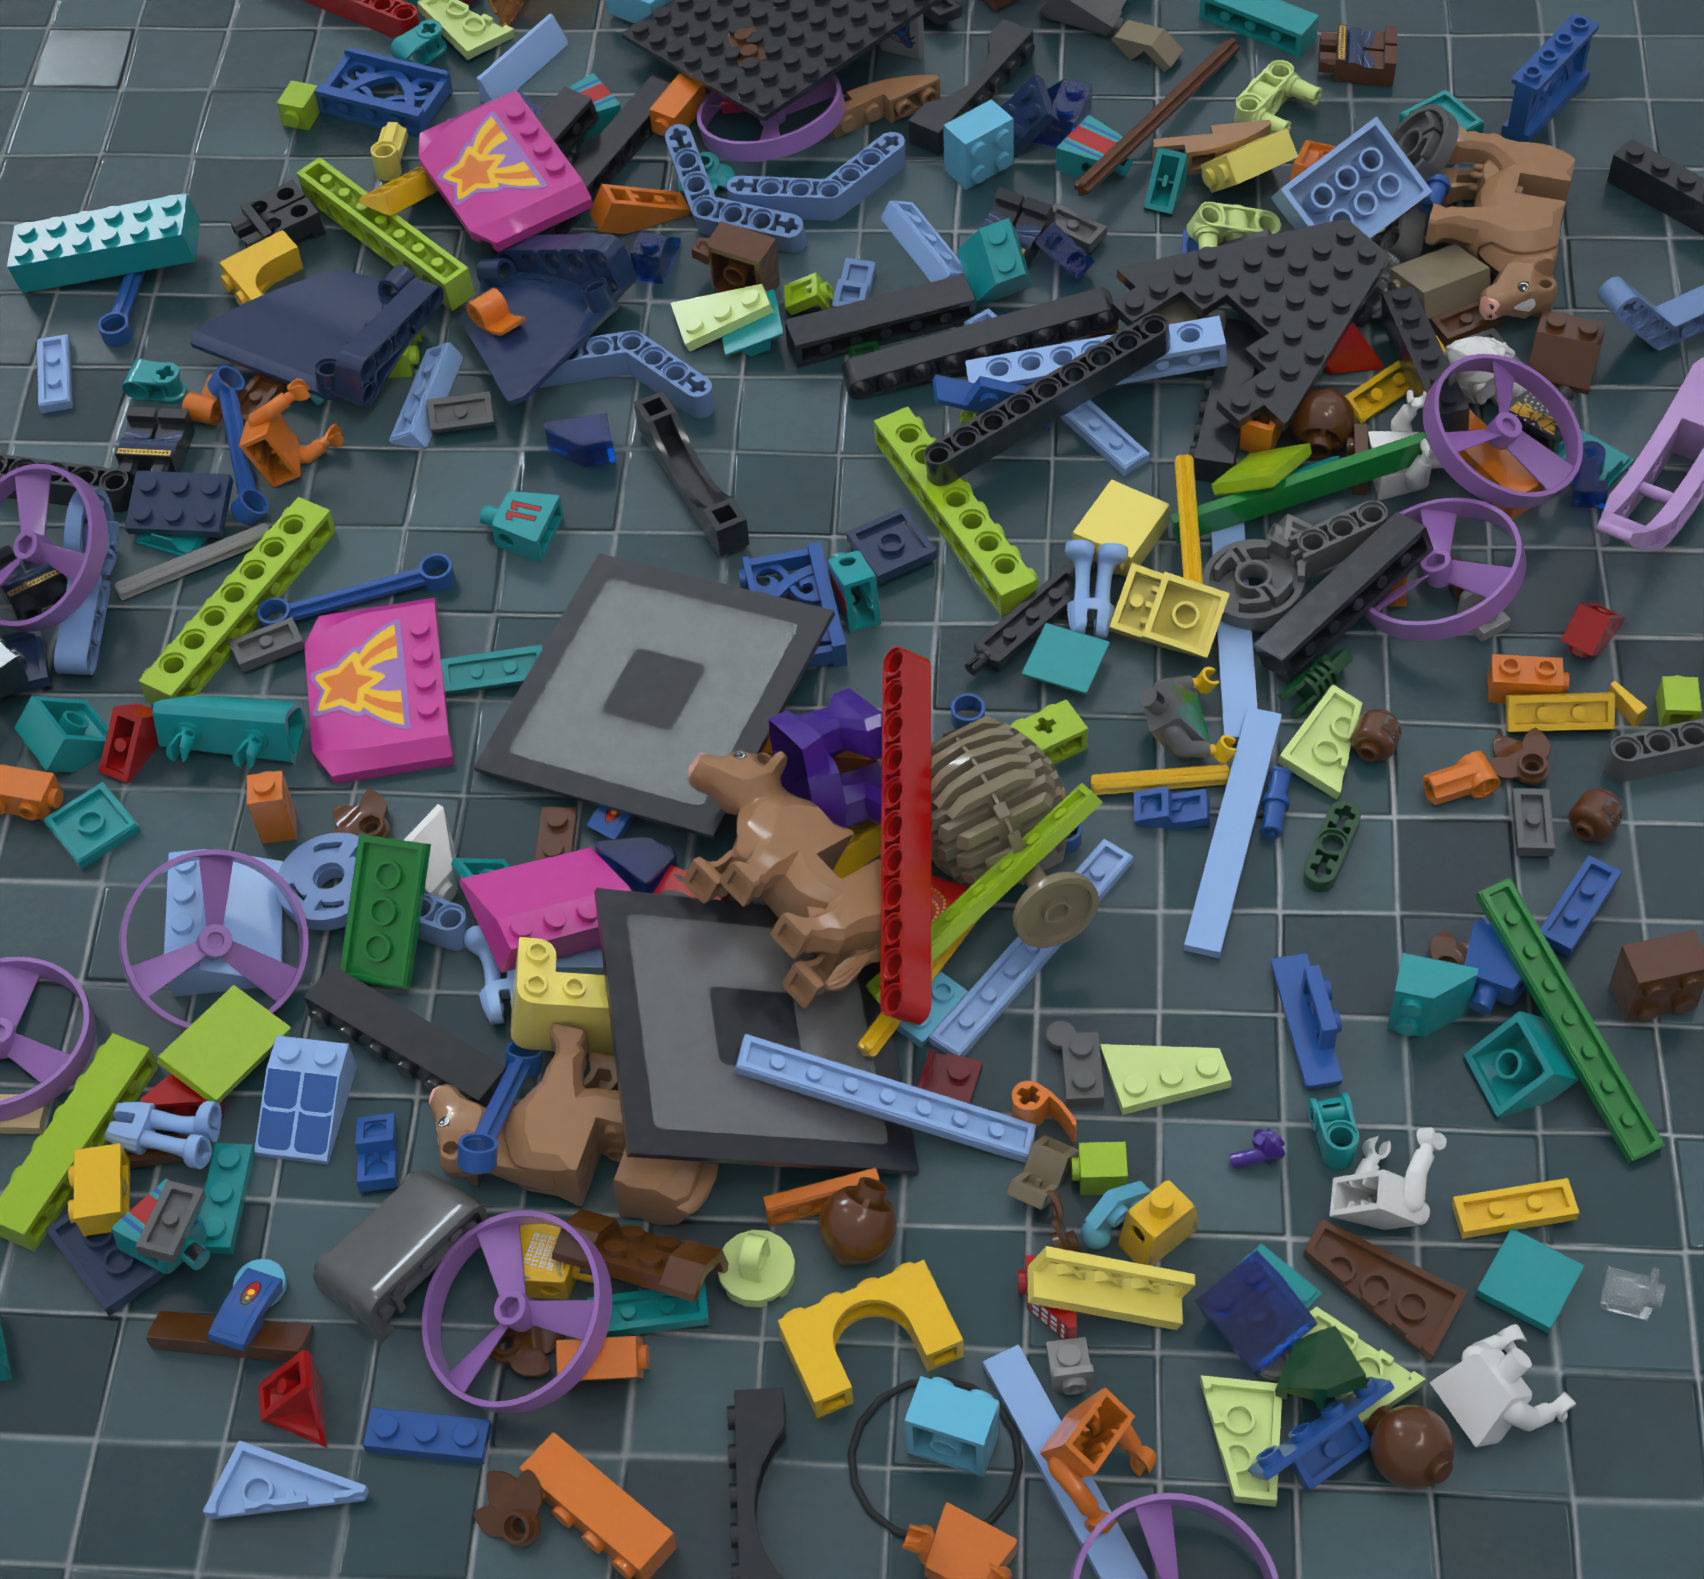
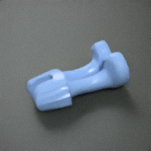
M1086 540L1067 541L1065 554L1073 562L1075 568L1074 600L1067 603L1070 630L1085 634L1088 621L1087 611H1095L1093 637L1106 639L1116 609L1110 603L1112 575L1115 568L1128 558V547L1118 543H1105L1098 547L1096 589L1094 598H1090V570L1095 546L1092 542Z
M473 926L466 930L464 944L482 962L485 986L479 993L481 1005L491 1025L505 1023L502 999L511 998L510 1005L512 1008L515 970L507 971V978L501 979L500 969L480 926Z
M206 1101L200 1105L196 1116H180L157 1110L154 1103H117L113 1113V1117L117 1121L109 1123L104 1137L106 1141L112 1144L121 1143L124 1150L137 1155L144 1154L147 1148L160 1150L182 1157L184 1163L190 1168L202 1169L207 1165L212 1156L210 1142H217L222 1118L221 1107L217 1102ZM164 1130L182 1133L190 1136H188L187 1139H181L163 1135L155 1131Z

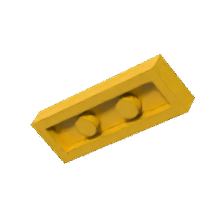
M1605 692L1506 695V730L1508 732L1530 731L1533 728H1537L1540 731L1615 729V694Z
M1568 1178L1455 1196L1451 1203L1462 1239L1507 1232L1511 1228L1519 1230L1574 1221L1578 1219L1580 1213Z

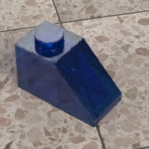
M639 232L630 251V258L637 274V280L663 284L681 243V238Z
M607 412L543 423L548 450L582 467L616 462Z
M651 837L599 841L595 845L596 853L634 892L653 893L670 865L678 868L675 851L667 844H659Z

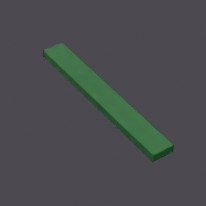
M1425 431L1287 476L1272 488L1235 493L1198 505L1199 537L1407 469L1416 457L1422 454L1420 443L1424 438L1427 440ZM1177 512L1171 515L1173 536L1176 543L1179 544L1181 540L1179 514Z
M1505 879L1479 891L1475 898L1627 1163L1630 1164L1664 1147L1665 1144L1512 879Z

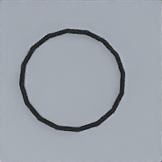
M937 1376L949 1380L957 1388L967 1391L973 1389L981 1390L975 1384ZM919 1379L907 1380L880 1394L857 1420L847 1452L851 1486L865 1511L891 1533L906 1538L908 1530L896 1527L875 1511L859 1485L855 1452L864 1424L878 1407L887 1399L910 1387H917ZM999 1403V1415L1011 1433L1016 1465L1007 1495L991 1515L982 1520L989 1525H992L1015 1497L1023 1468L1019 1432L1001 1403Z

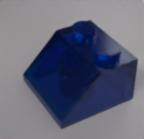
M1063 79L1048 88L1047 91L1056 119L1033 142L1057 147L1088 115H1091L1093 84Z
M1258 1250L1253 1252L1195 1300L1206 1322L1255 1375L1259 1374L1294 1345L1297 1340L1301 1339L1318 1325L1285 1279Z

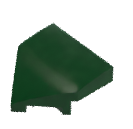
M1332 1326L1297 1340L1276 1386L1275 1396L1287 1400L1290 1395L1310 1399L1316 1403L1317 1408L1324 1410L1326 1398L1367 1388L1366 1374L1337 1327Z

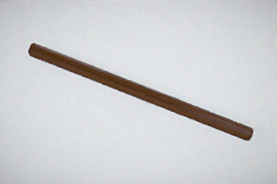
M1230 38L1225 40L1074 184L1078 195L1090 194L1239 51L1240 45L1236 43V39Z

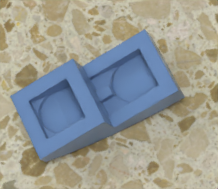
M845 258L842 276L837 282L832 308L869 298L877 269L876 262Z

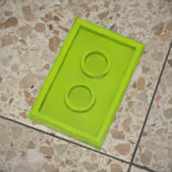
M1310 443L1249 453L1211 484L1214 495L1221 496L1275 487L1312 454Z
M233 985L158 1056L157 1063L207 1101L220 1103L272 1052L276 1036L288 1037L291 1027Z

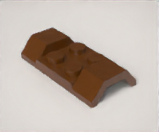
M580 1209L565 1221L592 1241L603 1257L609 1276L625 1282L695 1302L699 1297L705 1277L711 1270L724 1274L728 1271L729 1263L723 1250L691 1240H686L682 1243L676 1237L655 1235L645 1232L639 1226L624 1225L620 1227L616 1218L586 1209ZM561 1228L552 1251V1259L591 1271L586 1254L578 1241L567 1230Z

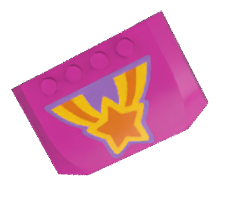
M517 91L508 92L425 130L419 135V160L424 171L469 236L479 243L484 240L492 244L493 249L498 252L594 207L592 198L583 180Z
M435 598L318 617L304 644L311 744L314 759L320 767L322 766L334 784L454 765L452 738L449 730L446 694L440 659H442L439 639L440 627Z

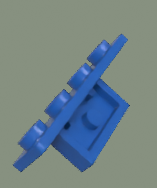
M935 375L932 380L934 399L937 404L980 414L1027 387L979 376L975 383L941 375ZM1052 422L1044 428L1050 429L1054 423Z
M1307 954L1273 958L1271 960V968L1305 1088L1316 1089L1342 1084L1343 1076L1334 1048L1337 1033L1342 1031V1023L1339 1011L1332 1010L1331 1007L1332 987L1329 978H1323L1319 965L1310 966Z
M1367 1377V1388L1353 1391L1345 1399L1335 1400L1327 1404L1324 1410L1321 1409V1416L1312 1423L1307 1422L1295 1427L1289 1432V1439L1280 1446H1271L1259 1453L1256 1457L1258 1462L1248 1468L1251 1476L1267 1481L1290 1465L1303 1489L1311 1491L1370 1447L1371 1438L1358 1415L1395 1388L1391 1380Z

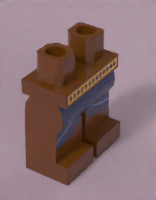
M1338 24L1337 33L1321 32L1318 72L1334 73L1333 83H1342V80L1350 83L1392 87L1397 65L1398 26H1386L1385 32L1365 31L1359 27L1347 29V25Z

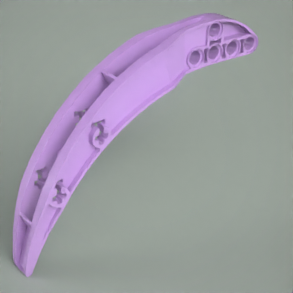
M1704 357L1692 365L1673 402L1643 451L1620 483L1609 494L1595 530L1596 533L1601 535L1608 534L1623 540L1625 544L1638 550H1661L1673 540L1704 497ZM1673 452L1695 461L1674 493L1653 485ZM1644 496L1665 504L1661 511L1646 526L1627 519Z

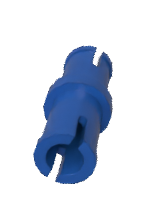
M1276 766L1269 769L1267 793L1262 796L1261 805L1264 808L1260 834L1270 839H1277L1283 835L1284 816L1290 806L1288 789L1292 772L1285 767Z

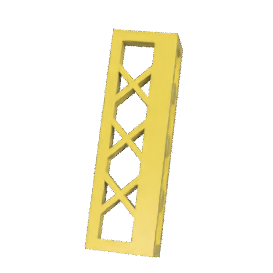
M1045 1246L1028 1265V1303L1177 1330L1183 1324L1182 1298L1195 1286V1274Z

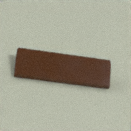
M160 1311L148 1330L146 1340L151 1349L288 1362L302 1350H309L314 1326L310 1324L263 1320V1328L248 1347L241 1351L208 1340V1332L216 1318L214 1315Z

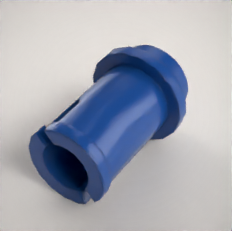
M1435 174L1427 181V185L1432 192L1423 199L1420 208L1428 215H1431L1433 204L1441 205L1444 196L1450 192V181L1442 174Z

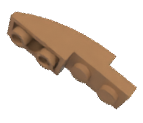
M937 75L896 77L873 82L846 92L847 101L845 102L844 115L830 135L837 139L883 117H886L890 123H893L917 112L924 103L941 99L940 78Z
M1262 120L1211 125L1210 134L1153 139L1152 166L1154 165L1157 148L1160 147L1188 154L1187 175L1202 173L1201 164L1269 135L1271 132V121Z

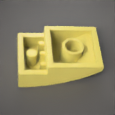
M1132 563L1109 629L1111 632L1148 644L1207 659L1230 593L1165 571L1163 574Z

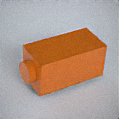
M678 74L649 109L652 132L665 136L666 131L673 125L683 124L689 127L697 117L700 104L706 98L705 87L685 75Z
M1492 654L1487 674L1488 703L1506 704V695L1568 693L1569 672H1563V658Z
M0 764V815L5 813L21 816L27 820H43L60 808L64 794L54 773Z
M264 771L259 774L247 775V806L262 844L297 840L296 808L283 772Z
M638 1336L606 1337L593 1365L579 1382L644 1379V1369H649L650 1367L649 1346L643 1345V1338ZM556 1340L557 1375L569 1364L582 1344V1340Z

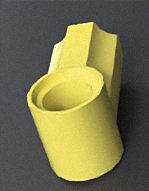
M388 122L382 128L378 142L371 147L375 173L380 180H394L402 173L400 161L408 139V132L398 122Z

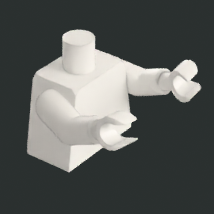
M1408 390L1407 404H1404L1392 419L1391 431L1368 432V450L1419 433L1413 432L1411 421L1417 415L1416 410L1424 406L1427 392L1424 391L1422 396L1415 398L1413 397V390ZM1426 438L1420 443L1422 454L1416 457L1409 468L1372 480L1378 500L1425 489L1429 484L1431 469L1443 468L1432 449H1430Z
M1432 1127L1419 1128L1416 1135L1420 1148L1414 1152L1406 1170L1405 1178L1384 1169L1379 1170L1378 1163L1380 1159L1386 1158L1390 1153V1141L1381 1144L1378 1154L1375 1151V1144L1379 1136L1365 1141L1362 1151L1366 1158L1361 1160L1355 1174L1333 1178L1330 1217L1382 1230L1425 1224L1430 1215L1429 1205L1425 1203L1427 1174L1434 1160L1433 1151L1442 1150L1446 1146L1445 1136L1441 1133H1435Z
M1517 1324L1501 1330L1497 1335L1490 1336L1467 1347L1463 1351L1462 1362L1444 1372L1430 1383L1475 1447L1499 1443L1512 1425L1530 1432L1553 1422L1555 1417L1560 1422H1564L1568 1417L1567 1411L1576 1405V1402L1565 1391L1552 1403H1541L1535 1407L1528 1404L1532 1399V1391L1521 1376L1531 1368L1532 1363L1526 1353L1518 1349L1514 1343V1340L1527 1342Z

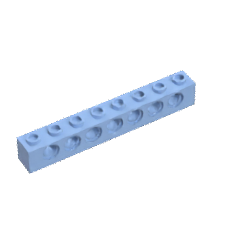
M1220 316L1169 324L1171 345L1169 352L1115 385L1227 366L1226 342ZM1113 335L967 360L965 363L968 381L975 383L979 376L1029 386Z

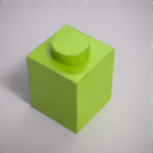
M290 81L277 101L283 126L309 131L320 114L314 92L317 85Z
M1662 676L1656 694L1659 727L1700 718L1702 707L1698 677Z
M1126 1141L1079 1143L1078 1158H1071L1072 1181H1079L1080 1196L1104 1195L1107 1190L1128 1184Z

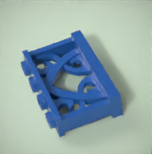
M1576 13L1572 14L1513 75L1511 83L1515 85L1511 112L1510 117L1502 125V135L1517 142H1531L1585 85L1590 76V71L1585 68L1591 39L1598 31L1599 23Z
M347 47L344 51L345 55L324 84H319L314 91L321 114L378 128L385 127L388 122H398L400 126L407 129L408 135L419 138L421 132L428 130L427 126L446 98L452 95L453 88L450 73L446 70ZM355 74L357 80L353 81L349 76ZM394 83L399 86L404 95H395L382 99L373 97L369 88L381 84ZM416 104H423L421 108L416 107Z
M821 542L810 543L807 549L749 559V556L742 557L743 569L738 570L740 588L781 598L791 593L799 602L809 605L819 604V607L834 610L835 616L807 668L834 664V668L848 665L846 642ZM797 570L790 575L788 574V571ZM777 574L783 579L778 582L774 577L766 576V580L770 582L767 586H761L757 582L758 577ZM805 587L813 588V591L808 594L802 593Z

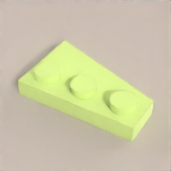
M420 0L417 2L418 11L427 20L439 21L442 25L441 34L467 60L514 38L513 28L508 25L501 27L493 23L492 17L486 14L480 16L470 11L469 5L459 0Z
M762 284L671 303L681 335L689 352L774 313Z
M1332 684L1280 754L1277 763L1288 768L1299 777L1337 800L1348 764L1351 734L1359 719L1362 702Z
M1100 1044L1101 1058L1122 1115L1231 1087L1232 1079L1220 1048Z
M1315 1307L1285 1327L1284 1335L1295 1346L1297 1340L1307 1335L1336 1326L1364 1370L1366 1378L1374 1377L1391 1380L1395 1388L1358 1415L1363 1426L1367 1424L1370 1416L1376 1409L1384 1405L1390 1408L1425 1384L1426 1379L1415 1371L1410 1373L1395 1363L1394 1357L1382 1349L1377 1351L1359 1339L1358 1333L1318 1307ZM1353 1391L1334 1397L1336 1400H1343L1352 1394Z
M1201 1375L1200 1384L1233 1501L1236 1503L1276 1507L1278 1474L1266 1481L1252 1477L1248 1468L1258 1462L1256 1457L1263 1450L1271 1446H1280L1282 1398L1275 1396V1389L1278 1383Z

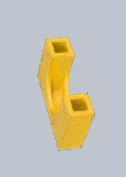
M283 230L219 262L223 274L220 276V281L228 293H234L239 306L264 295L275 283L304 269L298 246Z
M924 1260L917 1263L907 1262L901 1264L888 1275L878 1279L876 1277L867 1278L854 1289L842 1294L839 1292L831 1293L825 1296L820 1303L805 1309L802 1307L792 1309L783 1318L777 1320L781 1341L817 1419L854 1403L852 1386L835 1348L843 1331L858 1320L868 1317H883L901 1325L910 1335L927 1372L964 1357L963 1338Z

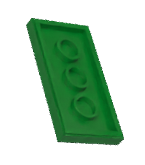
M359 834L340 964L342 971L363 983L411 989L431 844Z

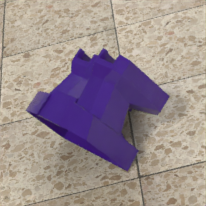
M848 688L834 693L827 708L799 716L786 710L768 719L773 756L779 751H783L788 757L785 769L780 777L781 785L786 791L798 798L810 800L833 823L840 827L850 829L867 820L881 826L882 766L874 762L852 771L839 773L837 765L833 760V757L847 750L874 761L882 758V712Z

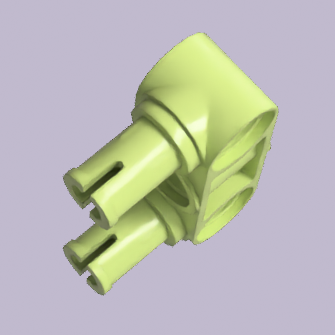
M1273 61L1250 82L1248 87L1236 99L1234 123L1270 120V134L1286 128L1290 132L1291 122L1275 116L1279 108L1288 98L1292 97L1315 106L1321 99L1322 88L1302 80L1294 72L1293 65L1288 61Z
M1216 202L1202 203L1187 224V232L1198 243L1199 250L1203 247H1216L1219 243L1267 229L1272 234H1276L1281 229L1280 219L1273 212Z

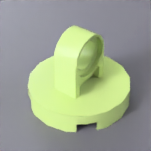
M750 1230L737 1234L722 1249L729 1265L728 1271L725 1274L717 1271L718 1278L727 1296L738 1304L745 1307L758 1308L767 1306V1302L775 1300L779 1296L780 1298L784 1297L794 1283L796 1265L791 1247L782 1237L770 1231Z

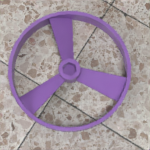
M834 74L767 121L760 120L764 128L759 141H731L719 138L707 131L709 122L721 109V101H724L723 97L711 91L700 104L697 112V123L705 147L716 156L739 162L767 161L797 153L825 138L840 123L845 112V100L840 81ZM835 96L828 109L817 119L798 130L780 136L778 125L786 120V115Z
M1470 355L1451 364L1433 383L1426 395L1423 406V424L1428 443L1445 471L1459 485L1473 495L1489 503L1506 508H1534L1555 498L1578 473L1583 457V439L1576 416L1558 389L1531 367L1501 355ZM1466 371L1494 373L1499 414L1488 424L1485 430L1445 432L1439 412V394L1444 380L1454 374ZM1514 382L1532 393L1554 418L1564 440L1566 461L1523 432L1520 420L1514 414L1509 413ZM1486 441L1496 449H1507L1546 491L1521 492L1502 487L1476 472L1463 460L1458 452Z
M31 464L16 468L0 478V506L16 490L21 533L14 542V553L18 558L0 571V587L23 560L36 565L47 563L74 582L55 605L34 618L22 621H7L0 616V625L24 632L41 631L51 628L67 619L83 604L100 576L108 542L106 515L94 489L82 478L61 468L48 464ZM51 475L67 478L75 486L84 502L88 518V541L85 553L54 546L52 541L45 536Z
M1469 498L1436 499L1414 505L1399 512L1426 526L1434 550L1420 563L1424 576L1388 592L1365 614V617L1380 631L1396 638L1411 641L1443 640L1465 634L1484 625L1510 604L1521 588L1527 566L1526 553L1515 523L1505 512L1496 506ZM1456 518L1483 520L1506 531L1516 543V556L1512 568L1452 560L1450 552ZM1424 579H1426L1427 584L1434 588H1442L1451 584L1486 598L1476 606L1457 615L1431 621H1404L1380 613L1381 610Z
M207 849L193 851L173 858L159 866L140 884L133 894L124 912L119 931L120 962L132 992L154 1016L183 1031L192 1024L168 1014L157 1006L149 996L201 959H223L276 1001L268 1009V1011L273 1013L281 1007L296 988L303 974L308 956L309 938L307 922L303 908L292 888L275 870L265 863L246 854L230 850ZM199 860L206 927L198 935L195 943L131 966L127 952V929L131 912L138 897L153 880L164 872L180 864ZM233 862L248 866L265 876L279 889L289 903L299 933V957L296 968L233 941L232 934L223 926Z
M31 957L0 958V1059L10 1058L41 1083L20 1095L1 1100L0 1121L14 1119L31 1113L57 1098L83 1071L94 1047L96 1038L95 1017L81 985L69 972L58 965L42 959ZM39 978L48 979L65 986L83 1004L84 1019L82 1032L71 1055L19 1035L16 1032Z
M519 1210L506 1212L491 1217L473 1227L450 1248L441 1260L431 1279L424 1301L422 1313L423 1345L427 1359L437 1378L449 1391L462 1400L484 1410L503 1414L533 1411L556 1401L566 1394L583 1378L593 1365L609 1329L612 1314V1287L603 1257L592 1241L581 1231L556 1216L540 1211ZM548 1224L567 1230L578 1241L589 1261L594 1282V1300L534 1301L526 1296L520 1226ZM479 1247H482L499 1294L494 1305V1315L500 1324L450 1372L441 1342V1321L445 1300L453 1280L461 1267ZM534 1325L582 1340V1344L569 1364L553 1380L531 1394L507 1401H486L474 1398L466 1392L507 1328L517 1332H525Z
M1182 1493L1152 1494L1132 1500L1115 1509L1096 1526L1083 1543L1076 1556L1069 1579H1080L1083 1562L1088 1550L1096 1537L1107 1526L1122 1516L1136 1511L1160 1579H1179L1172 1506L1200 1512L1223 1524L1251 1552L1264 1579H1279L1276 1567L1267 1549L1245 1522L1229 1510L1212 1501Z

